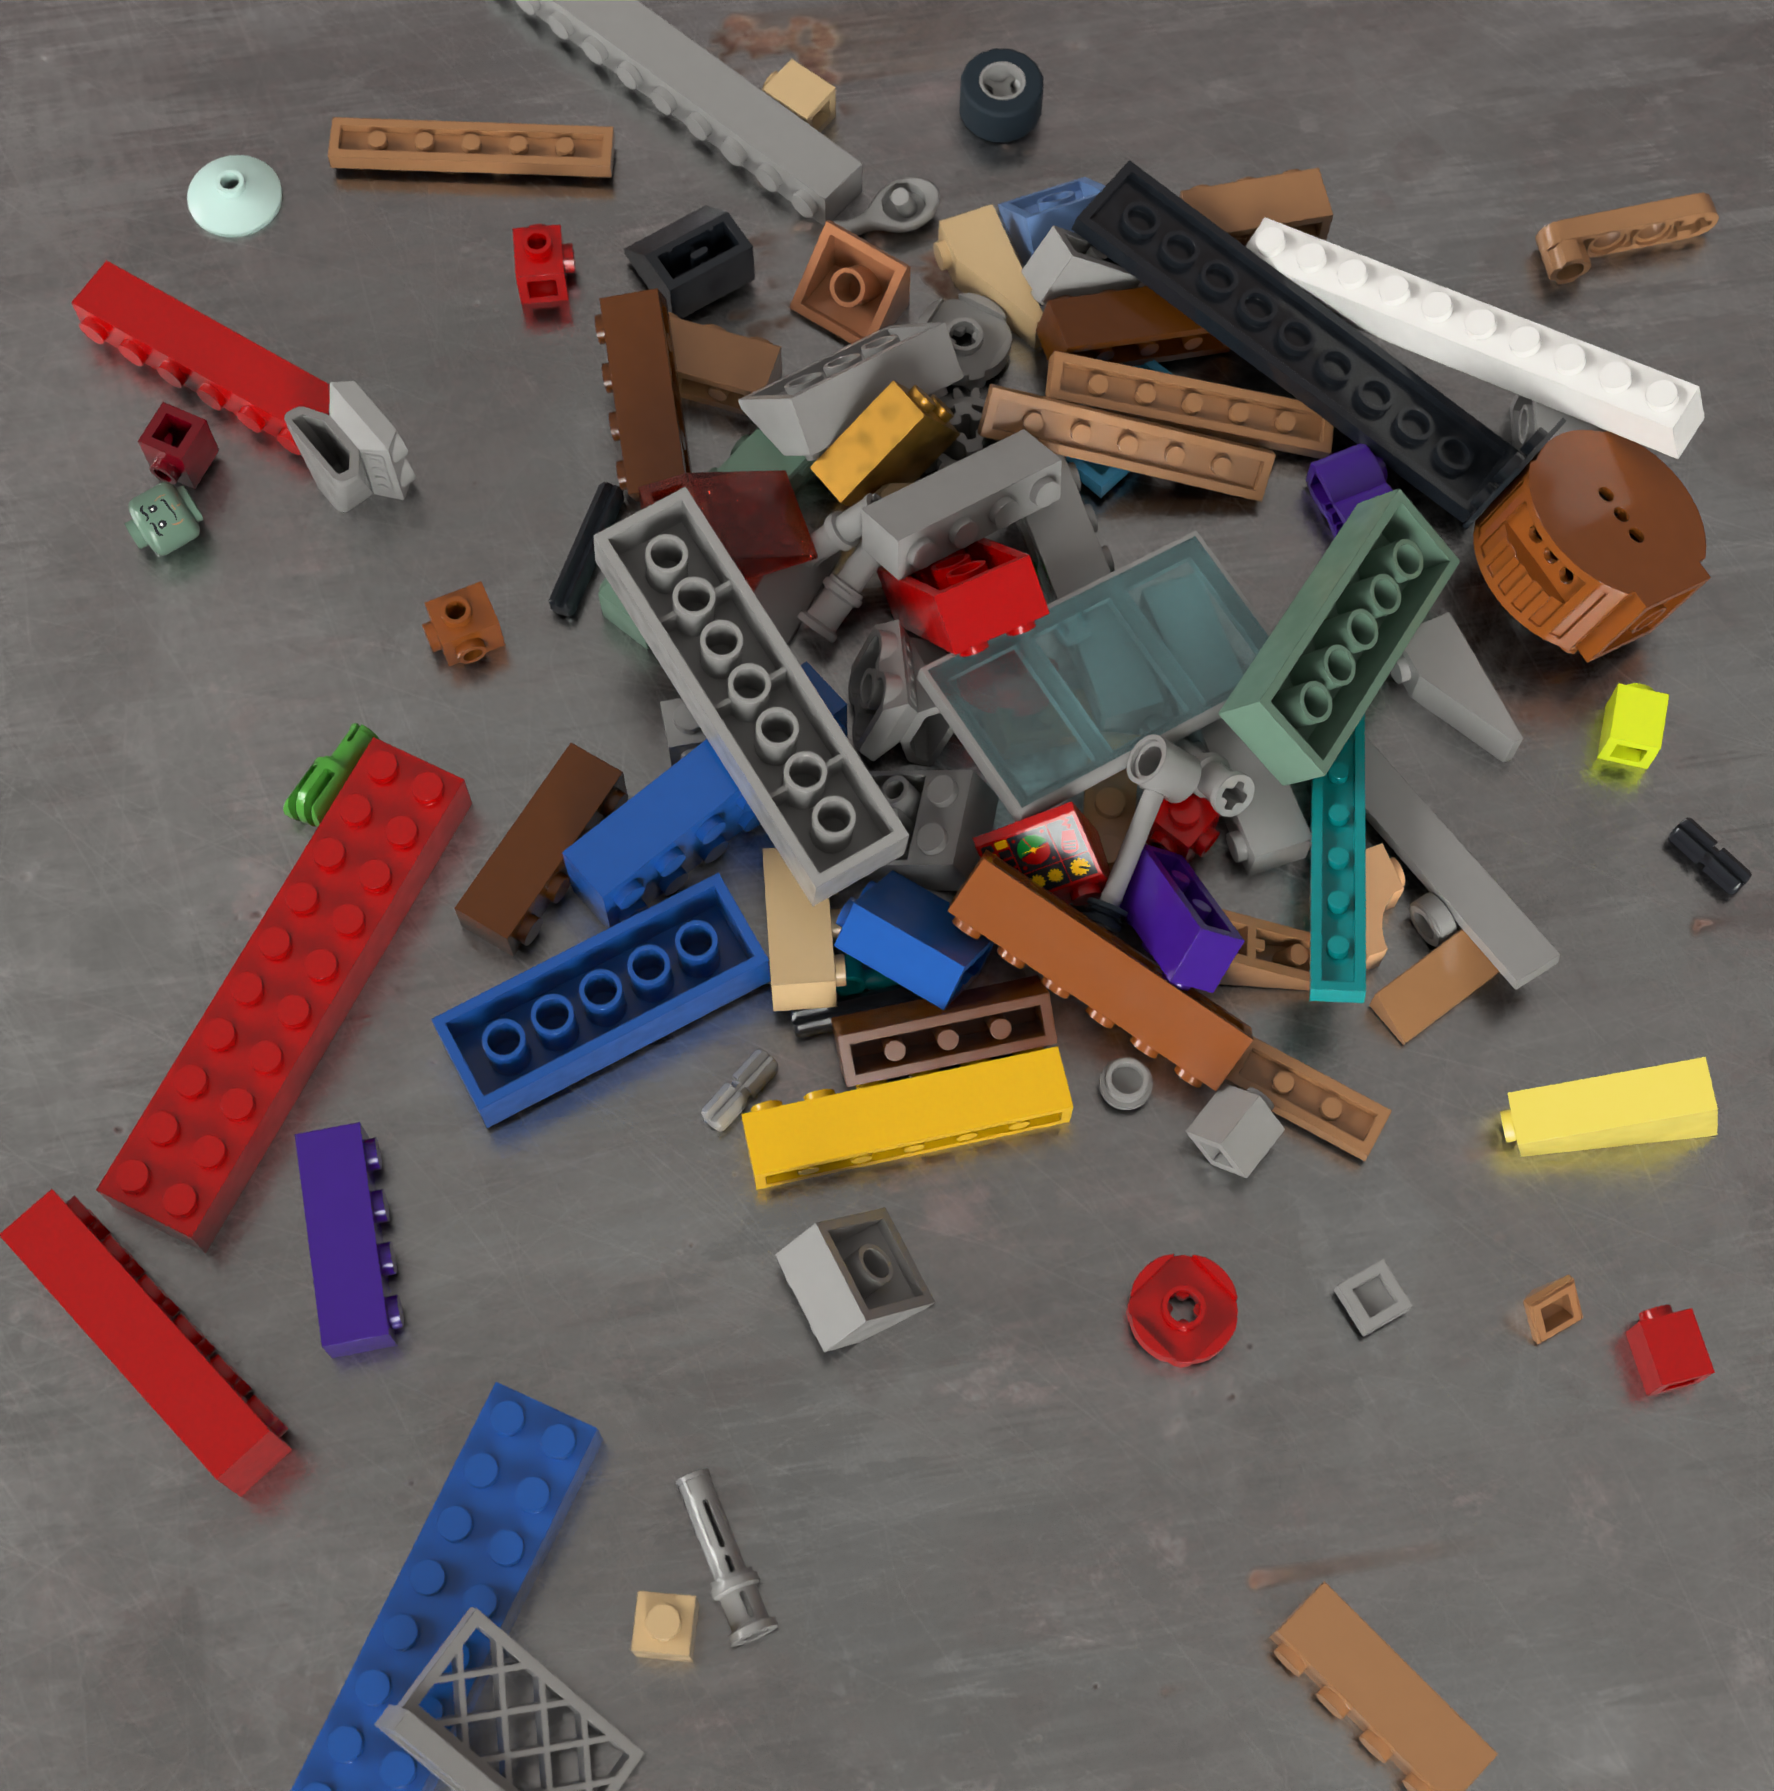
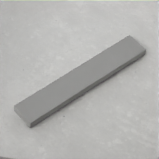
M1365 736V818L1429 892L1437 896L1445 904L1457 924L1515 990L1558 964L1561 954Z

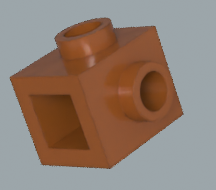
M482 581L424 603L430 619L429 622L421 624L432 652L442 649L449 667L458 663L468 664L478 661L487 652L505 646L500 623Z

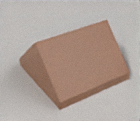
M828 220L825 222L789 308L852 344L889 325H894L906 310L910 302L911 266L833 221Z

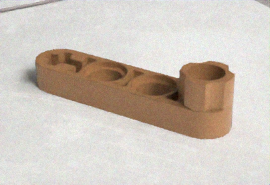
M1695 193L1555 221L1546 225L1537 233L1535 242L1549 280H1554L1557 284H1566L1575 281L1576 278L1590 270L1591 257L1696 237L1713 228L1718 222L1719 216L1709 194Z

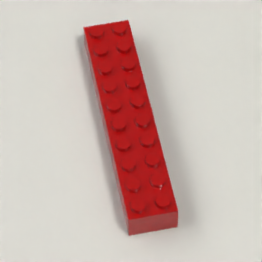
M375 737L372 738L97 1187L96 1191L113 1207L207 1253L470 809L472 801L463 778Z

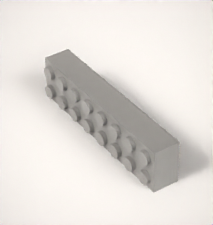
M684 487L593 535L597 565L812 906L817 905L904 855L909 833L687 488Z

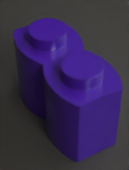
M1361 443L1312 462L1305 478L1310 494L1320 512L1327 519L1334 538L1358 503L1393 491L1386 483L1388 474L1383 459L1374 456L1369 447Z

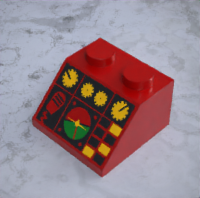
M1072 801L973 838L980 858L986 849L1067 904L1072 903L1075 906H1082L1088 904L1087 900L1089 897L1100 899L1110 875V868L1097 829Z

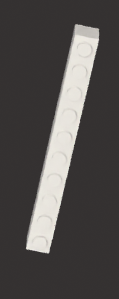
M1264 217L1245 246L1355 329L1676 459H1679L1705 418L1700 386Z

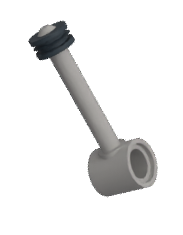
M1153 734L1144 737L1134 746L1127 761L1128 777L1132 782L1140 786L1139 788L1143 790V794L1100 899L1089 897L1087 903L1091 907H1085L1089 912L1082 913L1106 930L1120 933L1122 930L1118 923H1124L1120 918H1126L1128 912L1119 908L1163 799L1170 803L1184 801L1195 791L1201 778L1202 769L1199 759L1159 735Z

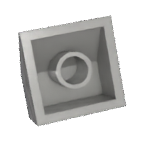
M886 1208L817 1222L775 1254L785 1274L786 1281L793 1290L810 1324V1328L817 1337L824 1352L860 1343L929 1308L935 1303Z

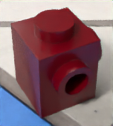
M162 402L138 440L150 466L149 470L155 477L163 482H171L174 485L179 482L193 489L197 487L219 452L207 420L165 402Z

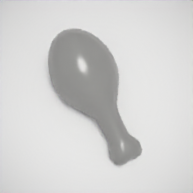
M907 177L894 180L879 190L862 214L846 221L833 222L857 236L870 231L904 233L916 230L926 224L937 212L941 203L940 191L933 182L924 178Z

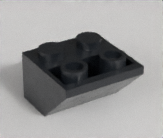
M703 206L624 248V254L648 288H658L667 299L668 312L679 316L681 319L755 280L752 244L727 211L709 206Z

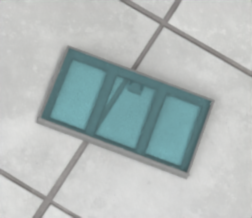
M1197 530L1047 604L1050 614L1035 620L1036 626L1032 630L1016 636H1007L1004 633L988 640L989 647L971 656L960 657L959 653L956 655L950 653L920 668L917 679L1014 821L1017 822L1047 811L1126 769L1132 749L1144 737L1155 734L1171 743H1175L1220 719L1219 711L1272 632Z

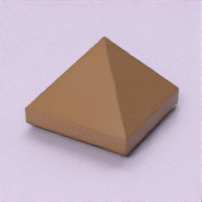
M1569 1274L1533 1289L1523 1300L1532 1338L1537 1344L1542 1343L1583 1319L1574 1278Z

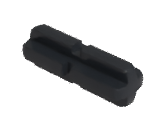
M1685 818L1671 831L1669 835L1670 841L1695 864L1702 862L1705 865L1702 870L1728 894L1733 895L1737 893L1750 880L1752 876L1751 871L1725 848L1719 850L1715 847L1718 842L1692 818Z

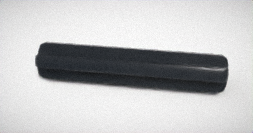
M603 482L597 488L549 598L550 609L555 613L571 617L576 613L597 564L595 561L593 535L614 525L625 499L624 492L618 485Z
M897 984L837 998V1007L791 1010V1021L796 1036L804 1038L833 1031L831 1022L833 1017L924 998Z

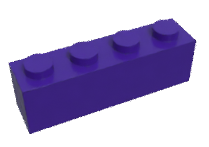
M360 1122L295 1134L322 1348L331 1358L398 1346L396 1329L404 1327V1316L399 1295L391 1296L388 1275L396 1274L397 1267L392 1242H383L381 1223L389 1221V1208L384 1189L376 1190L374 1171L382 1169V1158L378 1140L376 1137L369 1138Z

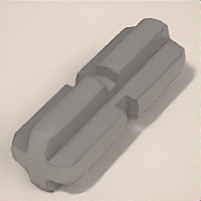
M762 1049L755 1050L732 1075L734 1078L731 1084L726 1082L702 1108L703 1119L717 1131H724L748 1105L747 1098L749 1096L754 1098L778 1072V1063Z

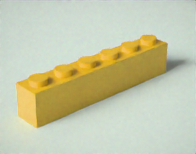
M1043 1046L1014 1052L1012 1053L1013 1056L992 1060L990 1057L961 1063V1067L940 1071L937 1068L908 1074L909 1078L888 1082L887 1079L856 1085L855 1090L835 1094L833 1089H820L806 1094L803 1097L804 1101L785 1105L780 1100L758 1103L751 1107V1112L741 1114L756 1190L1070 1122L1074 1106L1058 1046L1044 1049Z

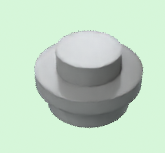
M1132 1057L1113 1059L1103 1068L1099 1079V1089L1104 1100L1111 1106L1121 1110H1132L1143 1105L1148 1100L1153 1087L1152 1075L1147 1066Z

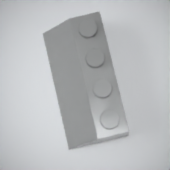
M945 322L889 325L738 399L744 413L784 456H805L807 461H814L836 441L893 380L909 389L917 385L929 397L935 395L941 398L948 393L946 387L962 379L963 375Z

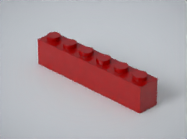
M107 260L71 302L81 322L79 324L80 329L91 340L99 344H103L106 341L117 347L120 353L133 364L142 366L145 363L156 369L160 376L172 386L181 388L184 385L197 392L200 399L215 410L225 408L236 414L237 418L247 428L257 433L264 430L275 436L285 449L295 455H301L286 425L284 420L285 414L296 407L304 406L329 415L330 384Z

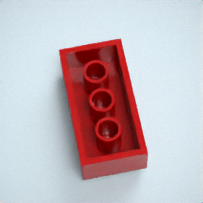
M985 537L901 580L896 579L883 566L876 570L894 620L899 619L905 629L954 655L959 653L960 657L982 652L989 647L988 640L1004 633L1007 636H1016L1028 632L1036 626L1035 620L1050 614L1030 555Z

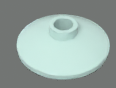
M245 155L225 156L205 165L192 179L187 194L188 207L196 223L209 233L228 238L247 236L266 227L276 217L283 199L282 186L275 171L260 159Z

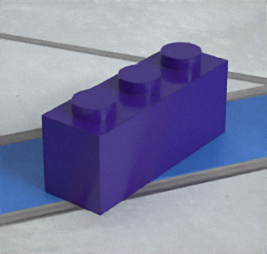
M1147 844L1144 845L1119 906L1128 912L1127 917L1123 919L1135 929L1143 941L1142 947L1154 957L1163 971L1162 976L1181 990L1188 991L1192 987L1214 993L1245 940L1183 855Z

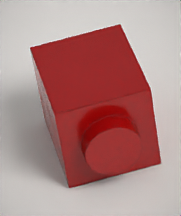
M1667 1304L1645 1310L1638 1314L1640 1321L1625 1332L1647 1396L1700 1383L1715 1373L1692 1308L1673 1312L1671 1305Z

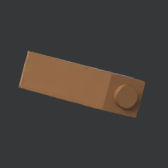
M1222 909L1245 941L1219 984L1309 991L1310 932Z

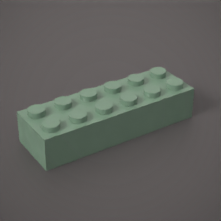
M1400 488L1356 505L1218 713L1282 786L1326 775L1460 563L1458 557Z

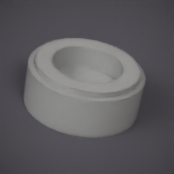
M1426 893L1410 904L1409 914L1413 925L1421 937L1430 945L1438 947L1457 933L1456 923L1450 911L1434 894Z

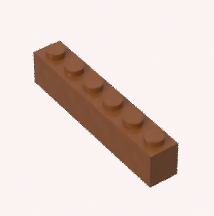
M987 849L950 902L947 911L955 916L952 922L962 932L975 939H979L981 934L999 946L996 951L1007 962L1020 969H1023L1027 964L1043 975L1041 982L1053 993L1065 999L1070 994L1088 1005L1085 1011L1091 1018L1110 1029L1114 1024L1118 1025L1132 1035L1130 1042L1137 1049L1152 1058H1156L1158 1054H1161L1176 1064L1174 1071L1178 1076L1196 1088H1200L1204 1083L1214 1091H1217L1253 1041L1252 1029L1249 1025L1191 987L1190 990L1185 991L1172 985L1162 976L1163 971L1157 963Z

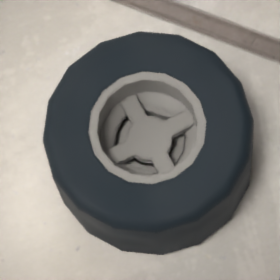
M994 48L979 53L970 60L961 75L959 113L965 126L976 136L991 142H1010L1024 137L1035 128L1041 116L1043 101V75L1038 65L1024 53L1002 48Z

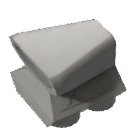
M355 381L330 382L329 415L299 406L288 411L284 416L286 425L319 490L336 510L348 512L373 494L401 500L405 499L410 483L416 479L413 469L405 458L408 455L407 447L397 433L396 428Z
M899 619L875 625L851 666L848 696L850 703L855 707L852 738L854 745L859 748V752L872 761H875L901 742L907 760L914 764L928 767L935 763L954 732L918 681L917 676L920 668L946 656L947 652L928 640L909 637ZM954 681L950 683V686L961 700L956 682Z

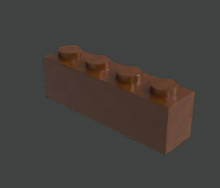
M1147 286L1118 291L1108 289L1096 294L1075 297L1064 295L1048 300L1036 329L1048 362L1054 351L1128 366L1144 365V363L1154 360L1156 362H1165L1230 351L1229 347Z
M658 288L599 298L601 314L595 315V329L599 343L601 345L606 344L609 361L608 363H602V376L607 393L613 392L616 411L609 412V424L613 440L615 442L620 441L623 460L616 461L619 486L621 490H627L628 495L637 502L665 498L684 487L687 488L689 493H695L667 299Z
M570 743L454 909L461 926L513 957L522 944L528 946L541 929L543 923L541 916L551 902L558 903L570 886L562 852L627 802L628 794L623 771L577 745Z
M1038 975L964 990L945 1010L925 999L831 1018L839 1064L847 1087L1058 1043L1050 994Z

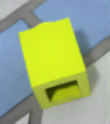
M1618 683L1605 706L1597 758L1648 769L1661 750L1669 694L1654 691L1645 684L1632 683L1625 685Z

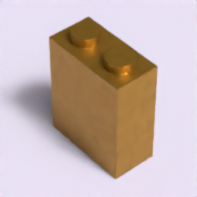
M893 380L813 463L810 469L840 503L851 507L862 500L868 493L873 495L884 484L914 483L961 434L949 422L954 417V414L935 395L929 397L917 385L909 389Z

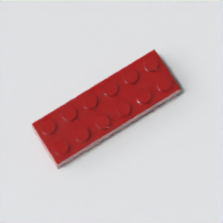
M51 1189L0 1233V1237L214 1478L242 1497L292 1451V1448L281 1437L289 1430L288 1427L255 1394L249 1400L246 1399L245 1396L252 1390L251 1386L219 1354L212 1359L209 1358L217 1350L214 1345L182 1313L176 1319L173 1318L181 1309L160 1286H157L147 1274H144L146 1270L110 1235L111 1232L100 1219L75 1195L66 1202Z

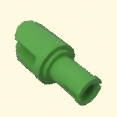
M352 723L348 733L331 756L317 757L286 799L283 806L284 814L293 820L318 827L372 738L379 739V737L366 726Z

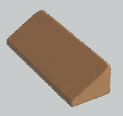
M1461 929L1374 995L1369 1006L1397 1039L1405 1045L1500 972L1464 930Z

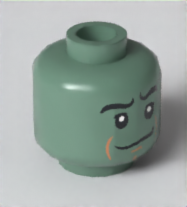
M164 481L134 497L129 502L128 510L132 519L124 524L140 550L149 545L155 553L164 556L196 539L200 533L198 522L202 521L204 517L184 485L176 488L171 482Z

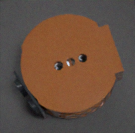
M1562 418L1549 433L1540 427L1519 449L1526 457L1518 451L1492 478L1499 486L1497 487L1490 481L1469 503L1477 511L1467 520L1463 527L1467 529L1475 521L1473 544L1476 559L1487 585L1501 605L1528 630L1542 639L1559 646L1567 653L1575 654L1579 651L1588 663L1651 633L1711 577L1701 564L1706 557V535L1700 513L1691 495L1675 473L1644 446L1609 431L1573 430L1552 438L1566 422Z

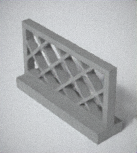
M470 1607L397 1706L389 1704L374 1724L453 1791H520L513 1785L511 1759L538 1754L541 1787L523 1791H593V1787L598 1786L600 1787L597 1791H619L645 1754L481 1611ZM477 1628L490 1639L492 1665L464 1670L462 1646ZM503 1651L515 1662L504 1663ZM451 1662L452 1672L443 1673ZM525 1669L532 1675L534 1702L507 1706L505 1672ZM492 1674L495 1708L467 1713L465 1679ZM453 1681L455 1715L433 1718L419 1706V1703L435 1683ZM546 1688L557 1698L546 1700ZM567 1705L574 1711L576 1738L550 1742L547 1709ZM535 1711L537 1745L510 1749L508 1715ZM496 1717L498 1751L477 1755L469 1747L468 1722ZM456 1724L457 1737L444 1726ZM588 1724L599 1734L588 1735ZM609 1741L622 1753V1756L608 1775L592 1778L589 1745ZM577 1747L579 1780L553 1785L550 1752ZM499 1761L500 1774L488 1763Z

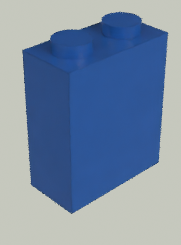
M892 870L877 883L871 880L858 899L854 897L848 899L836 921V924L842 927L834 946L945 1010L981 973L995 943L982 934L979 939H975L962 932L952 922L955 916L947 911L950 905L949 902Z

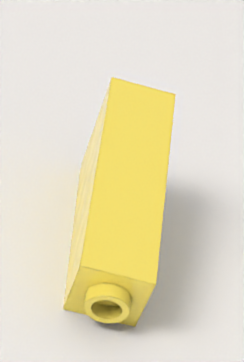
M1706 1057L1508 1092L1510 1109L1500 1111L1506 1143L1517 1141L1521 1157L1714 1136L1718 1133V1108Z

